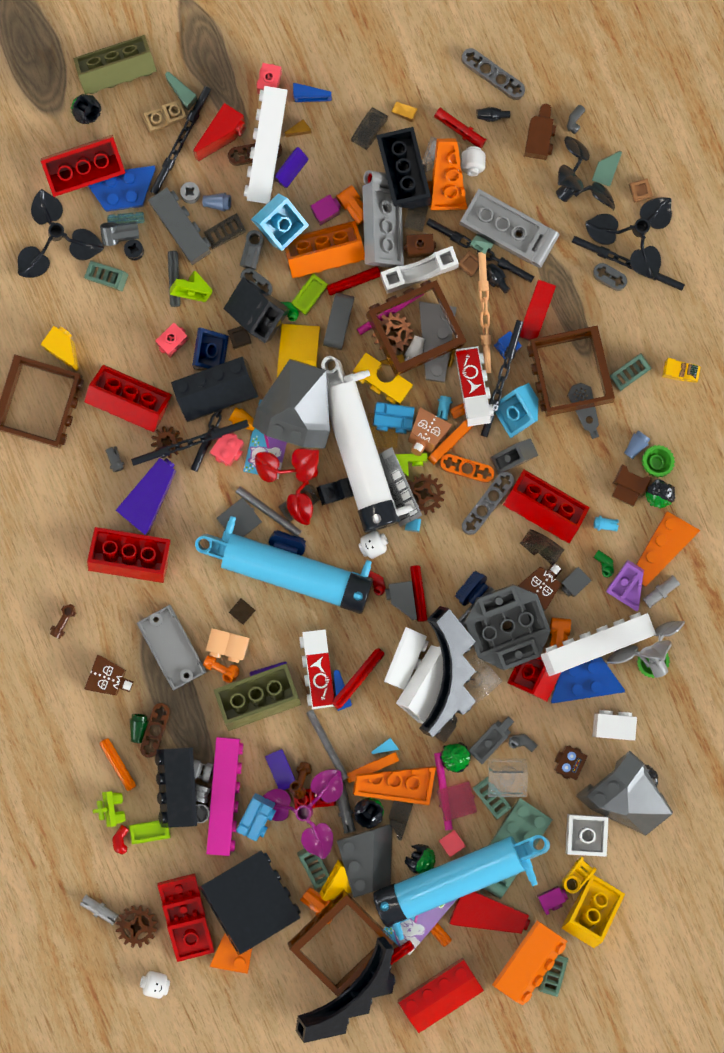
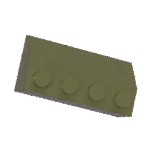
M145 35L73 58L85 95L97 93L105 88H113L117 84L131 82L135 78L149 76L157 71Z
M287 664L214 689L228 731L301 705Z

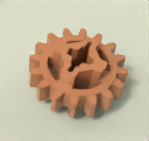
M389 312L388 317L383 314L381 316L382 321H379L381 326L384 325L386 336L389 334L390 329L392 331L399 330L395 338L393 335L387 337L389 342L395 345L392 348L396 354L397 349L403 352V346L409 347L410 344L407 340L413 339L409 334L413 333L414 330L408 328L411 322H405L406 316L401 319L399 318V313L393 317L392 312ZM391 321H396L400 323V325H395ZM405 331V338L402 342L400 336ZM378 339L374 342L375 345L380 344Z

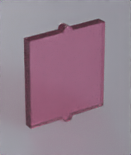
M469 781L437 790L440 801L439 807L442 809L445 821L477 812L474 802L475 796L472 795Z

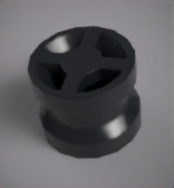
M131 239L125 243L124 252L128 259L137 261L143 257L144 248L140 241Z

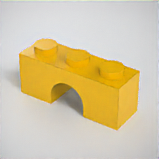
M365 353L354 368L353 374L369 370L370 376L358 380V382L361 384L365 382L370 385L369 389L377 395L382 393L386 396L385 400L390 404L401 405L413 388V384L400 375L395 376L388 383L380 381L377 377V372L382 363L368 353Z

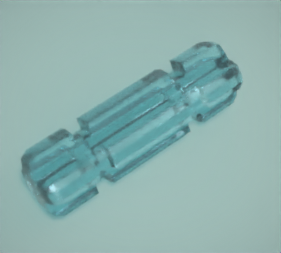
M143 212L107 216V222H115L117 224L135 221L137 223H144L145 221Z

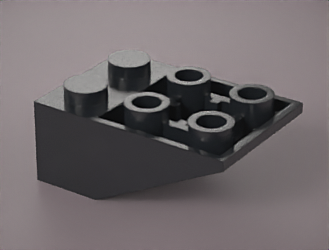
M242 277L223 308L250 334L264 343L272 339L290 308L244 277Z

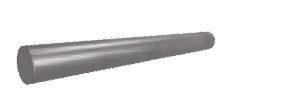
M241 486L237 489L236 493L296 537L300 535L302 531Z
M313 710L308 711L306 714L336 770L341 771L342 781L346 780L349 776Z

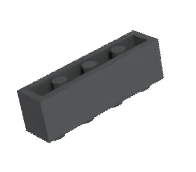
M165 188L148 201L191 265H194L211 253L209 249L211 244L206 237L202 238L198 232L201 230L196 222L191 223L188 218L190 214L185 206L180 207L177 202L179 198L174 191L170 192L168 188Z

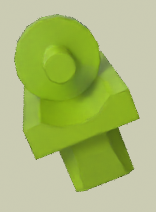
M102 792L103 801H97L98 809H93V814L98 813L99 820L106 819L107 827H114L126 820L124 811L115 812L114 804L123 803L122 793Z

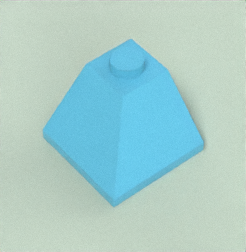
M529 383L516 388L501 398L498 411L495 412L510 438L538 421L539 399Z

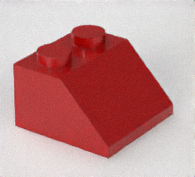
M540 656L515 666L507 683L547 702L561 672L549 676Z

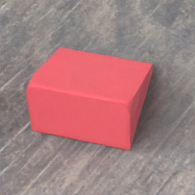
M455 830L439 840L449 857H452L466 847Z

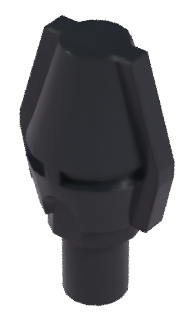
M487 107L476 110V116L478 119L494 122L501 120V118H510V111H501L498 108Z
M493 263L486 266L487 281H489L491 286L500 288L504 294L507 293L510 288L505 283L506 275L504 271Z

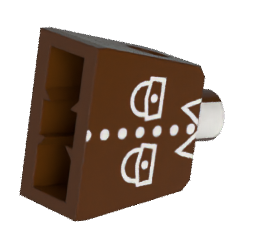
M555 563L547 571L540 566L518 586L536 593L543 611H545L561 585L556 577L562 569Z
M97 655L84 689L117 696L119 689L130 692L134 681L124 678L125 669L105 657Z

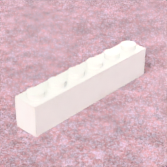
M264 86V90H260L259 101L262 102L261 109H257L256 120L259 121L258 128H254L253 139L256 140L255 147H251L250 158L253 159L252 166H248L247 177L250 178L249 185H245L244 196L247 197V201L265 204L270 202L287 89Z
M639 612L629 616L631 620L626 622L624 618L613 622V627L608 628L605 625L597 628V633L591 635L589 631L579 635L580 639L574 641L573 638L563 641L564 646L557 648V645L545 648L546 653L541 654L548 675H555L656 635L649 614L641 615Z

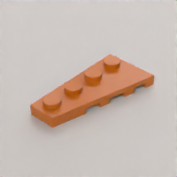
M456 138L437 139L431 186V205L429 207L431 210H466V195L463 186Z
M667 511L636 563L638 567L644 570L642 586L646 587L700 530Z
M436 767L357 774L353 794L429 805Z
M224 933L210 967L248 974L252 948L238 955L226 933Z

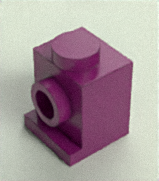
M558 886L537 895L546 915L550 914L549 909L555 911L563 907L562 903L568 900L565 890H560Z

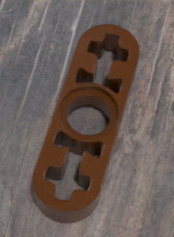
M280 142L277 158L282 155V145ZM256 143L231 148L228 152L229 162L234 166L253 163V159L250 158L251 147H255ZM243 150H247L248 159L245 160V156H240L238 161H235V158H231L235 152H238L239 155H244Z
M164 703L156 704L153 707L143 737L140 751L147 758L154 757L157 754L170 716V708ZM161 706L166 711V715H162L160 721L164 720L163 725L160 722L152 721L153 718L158 719L159 713L156 710L160 709ZM152 725H158L161 728L158 736H153L150 733ZM147 736L152 739H158L157 743L153 741L152 748L155 750L149 754L144 749L150 743V740H146Z

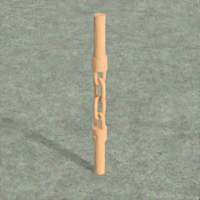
M479 252L478 290L482 309L480 324L483 331L481 345L483 346L484 356L483 368L488 374L491 373L490 314L487 304L489 299V281H487L486 254ZM486 291V297L482 298V292ZM483 315H487V324L483 325Z

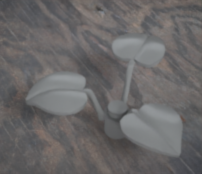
M671 621L658 626L655 629V636H659L658 642L643 648L640 652L637 651L638 646L635 645L616 650L608 658L606 664L624 663L637 655L644 661L647 668H651L655 678L666 675L668 669L664 660L672 644L671 641H662L664 636L668 637L678 632L685 624V621Z

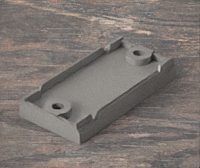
M171 605L137 622L145 641L173 691L207 673ZM155 617L159 618L158 622H154ZM185 673L189 674L188 678L184 677Z

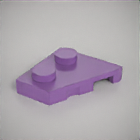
M627 560L606 592L633 610L638 611L644 570Z

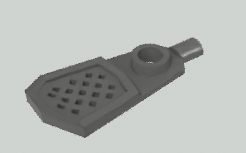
M583 383L573 385L567 395L571 403L579 402V400L584 401V398L586 400L594 399L591 387ZM590 407L576 410L575 412L584 430L590 432L592 439L599 437L596 429L599 425L596 408ZM586 417H591L592 423L588 424Z

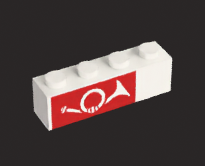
M478 346L456 349L455 358L467 425L488 424L491 422V416H494L492 404L489 405L488 399L491 398L490 389L485 387L487 373L486 370H482L481 365L484 364L483 352L479 353Z
M326 630L302 632L303 637H299L300 647L305 649L302 663L303 668L307 667L308 675H304L305 686L310 688V694H307L308 706L312 705V709L334 707L332 705L334 691Z

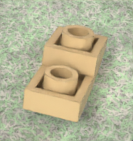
M180 100L164 104L159 109L144 113L143 118L149 133H152L185 119L186 114Z

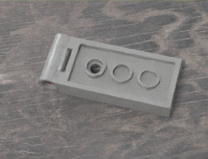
M368 170L363 178L365 185L362 186L365 265L388 268L404 266L402 207L393 206L386 173Z
M480 189L476 192L459 224L538 268L543 266L560 235L557 231ZM520 232L522 236L517 237L515 233Z

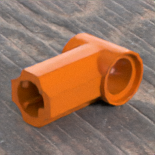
M351 185L336 195V198L345 210L347 209L357 225L364 223L363 203L358 192Z
M551 618L550 647L553 645H557V648L564 646L562 642L568 640V636H570L571 619Z
M311 887L308 888L300 899L301 902L316 912V915L331 902V900H322L320 893Z

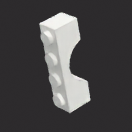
M453 246L434 252L429 257L418 262L396 266L383 271L380 277L386 293L389 294L457 269L459 262Z

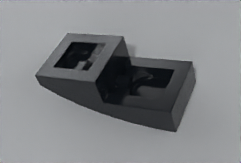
M348 478L316 487L322 506L354 496Z

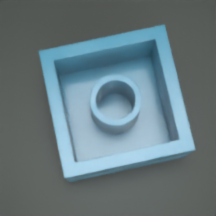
M279 193L251 219L272 246L281 251L309 226L289 199Z

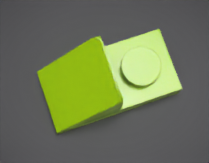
M193 271L188 281L176 279L170 287V295L206 302L212 294V289L196 271Z
M422 453L421 456L395 454L407 478H409L408 463H412L414 467L423 466V463H427V453Z

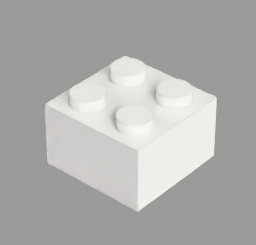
M599 710V714H594L592 737L635 740L637 717H632V713L618 712V715H613V711Z
M567 814L565 853L569 855L607 857L608 817Z

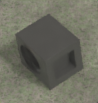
M577 567L561 582L563 586L561 590L568 597L570 595L575 597L592 580Z

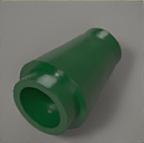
M132 714V718L129 719L131 742L142 743L149 722L147 715Z

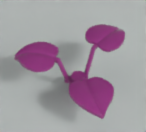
M335 769L320 772L313 778L310 788L317 796L309 805L304 804L297 809L289 806L291 803L290 795L282 789H273L263 795L265 799L275 802L273 809L276 810V813L272 820H286L289 816V810H292L298 820L306 821L311 825L312 828H307L302 833L301 842L309 853L321 859H325L332 849L333 832L326 823H320L315 826L310 818L313 815L312 806L320 797L328 803L335 802L341 797L343 792L341 771Z

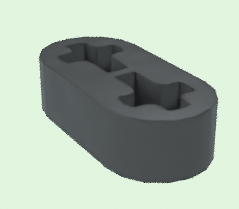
M600 263L593 270V276L597 281L615 291H621L627 285L626 276L607 264ZM604 268L605 274L609 275V277L602 275V277L598 276L599 272L597 269L601 270ZM611 277L614 279L621 278L623 285L619 284L616 286L615 281Z
M251 268L242 271L241 279L242 277L246 278L245 274L250 275L252 273V277L256 281L253 284L256 286L258 283L262 286L268 285L267 293L269 295L272 294L273 288L267 279Z

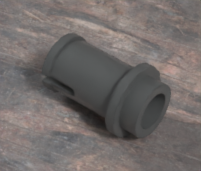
M116 446L114 449L111 447L105 450L111 464L110 469L113 472L124 469V462L121 461Z

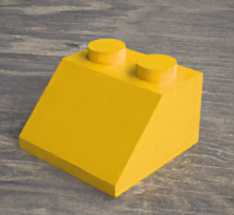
M53 326L40 345L57 359L78 371L79 366L75 344L71 339L72 335L61 326L59 328Z

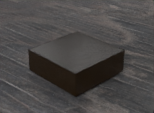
M243 326L228 330L234 349L252 343L248 331Z
M240 598L229 613L244 625L256 610Z

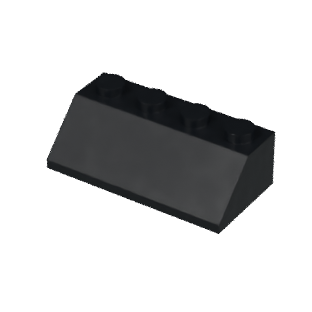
M414 127L376 135L393 206L414 209L431 205V195Z
M243 356L171 382L176 400L187 422L259 397L249 364Z
M193 748L158 749L155 755V763L158 766L156 782L159 785L157 801L160 804L158 819L161 827L197 826Z

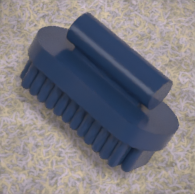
M279 530L274 531L268 542L270 546L300 556L304 554L306 549V540L304 538L292 536Z
M477 571L471 574L455 595L461 605L466 606L469 603L473 605L476 598L486 592L489 588L485 584L487 576Z

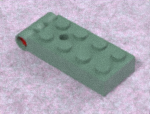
M519 798L489 845L510 836L513 837L516 843L536 835L543 836L553 819ZM517 875L487 886L484 889L501 899Z

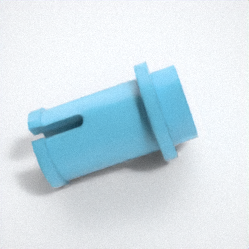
M440 396V399H438L437 417L448 420L450 404L453 403L451 397Z
M602 516L595 517L594 528L597 531L603 529L617 532L619 520L602 518Z

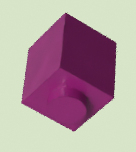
M331 195L310 205L311 211L320 226L340 215L339 208L341 206L336 198L333 199Z

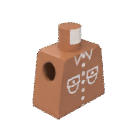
M420 407L408 437V442L413 444L411 452L417 456H421L423 451L432 453L447 436L452 424Z

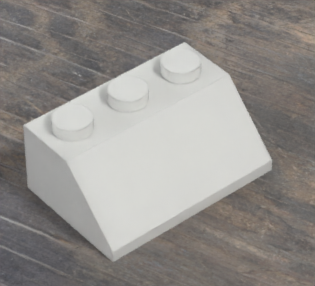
M407 627L405 628L385 677V683L403 690L405 689L412 677L413 670H416L421 663L419 655L421 651L425 652L429 643L426 641L427 636Z

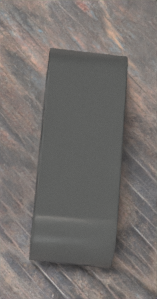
M336 292L323 346L342 350L354 303L353 296Z

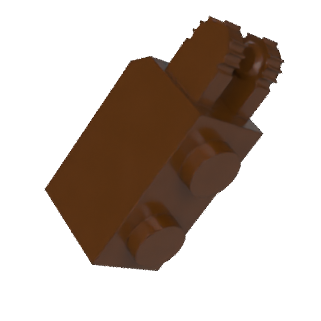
M542 104L539 115L534 116L530 120L524 157L546 160L547 156L552 154L553 144L550 143L551 136H555L556 125H553L554 119L550 118L552 107L549 104Z

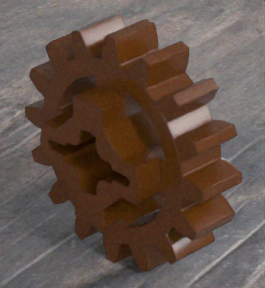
M421 473L419 479L415 475L414 482L408 480V484L413 496H416L418 500L417 505L420 512L424 511V515H427L428 510L434 513V507H441L438 502H444L440 495L445 494V491H440L443 484L437 485L438 478L432 480L431 474L425 478L424 474ZM424 482L423 486L419 488L414 487L416 484ZM431 484L435 487L437 494L432 493L430 489ZM427 490L429 497L422 499L419 492ZM434 501L432 505L424 507L426 502Z
M132 905L131 911L125 908V915L119 914L122 920L116 921V924L120 925L116 932H121L119 940L124 938L125 945L130 942L131 948H134L135 944H138L139 948H141L142 942L148 945L150 943L148 938H155L152 932L158 931L154 927L158 921H153L154 913L148 914L149 908L144 911L142 905L138 909H136L135 905ZM135 914L133 920H126L129 915ZM143 915L148 919L149 924L145 923ZM138 920L139 926H142V928L136 932L135 927L132 925ZM125 929L129 930L131 937L126 934ZM142 932L148 933L144 938L138 939L139 934Z

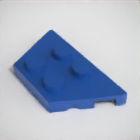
M154 165L127 169L125 174L89 185L88 187L106 212L143 207L156 168Z
M598 657L562 671L556 682L551 704L624 693L625 689L602 657Z

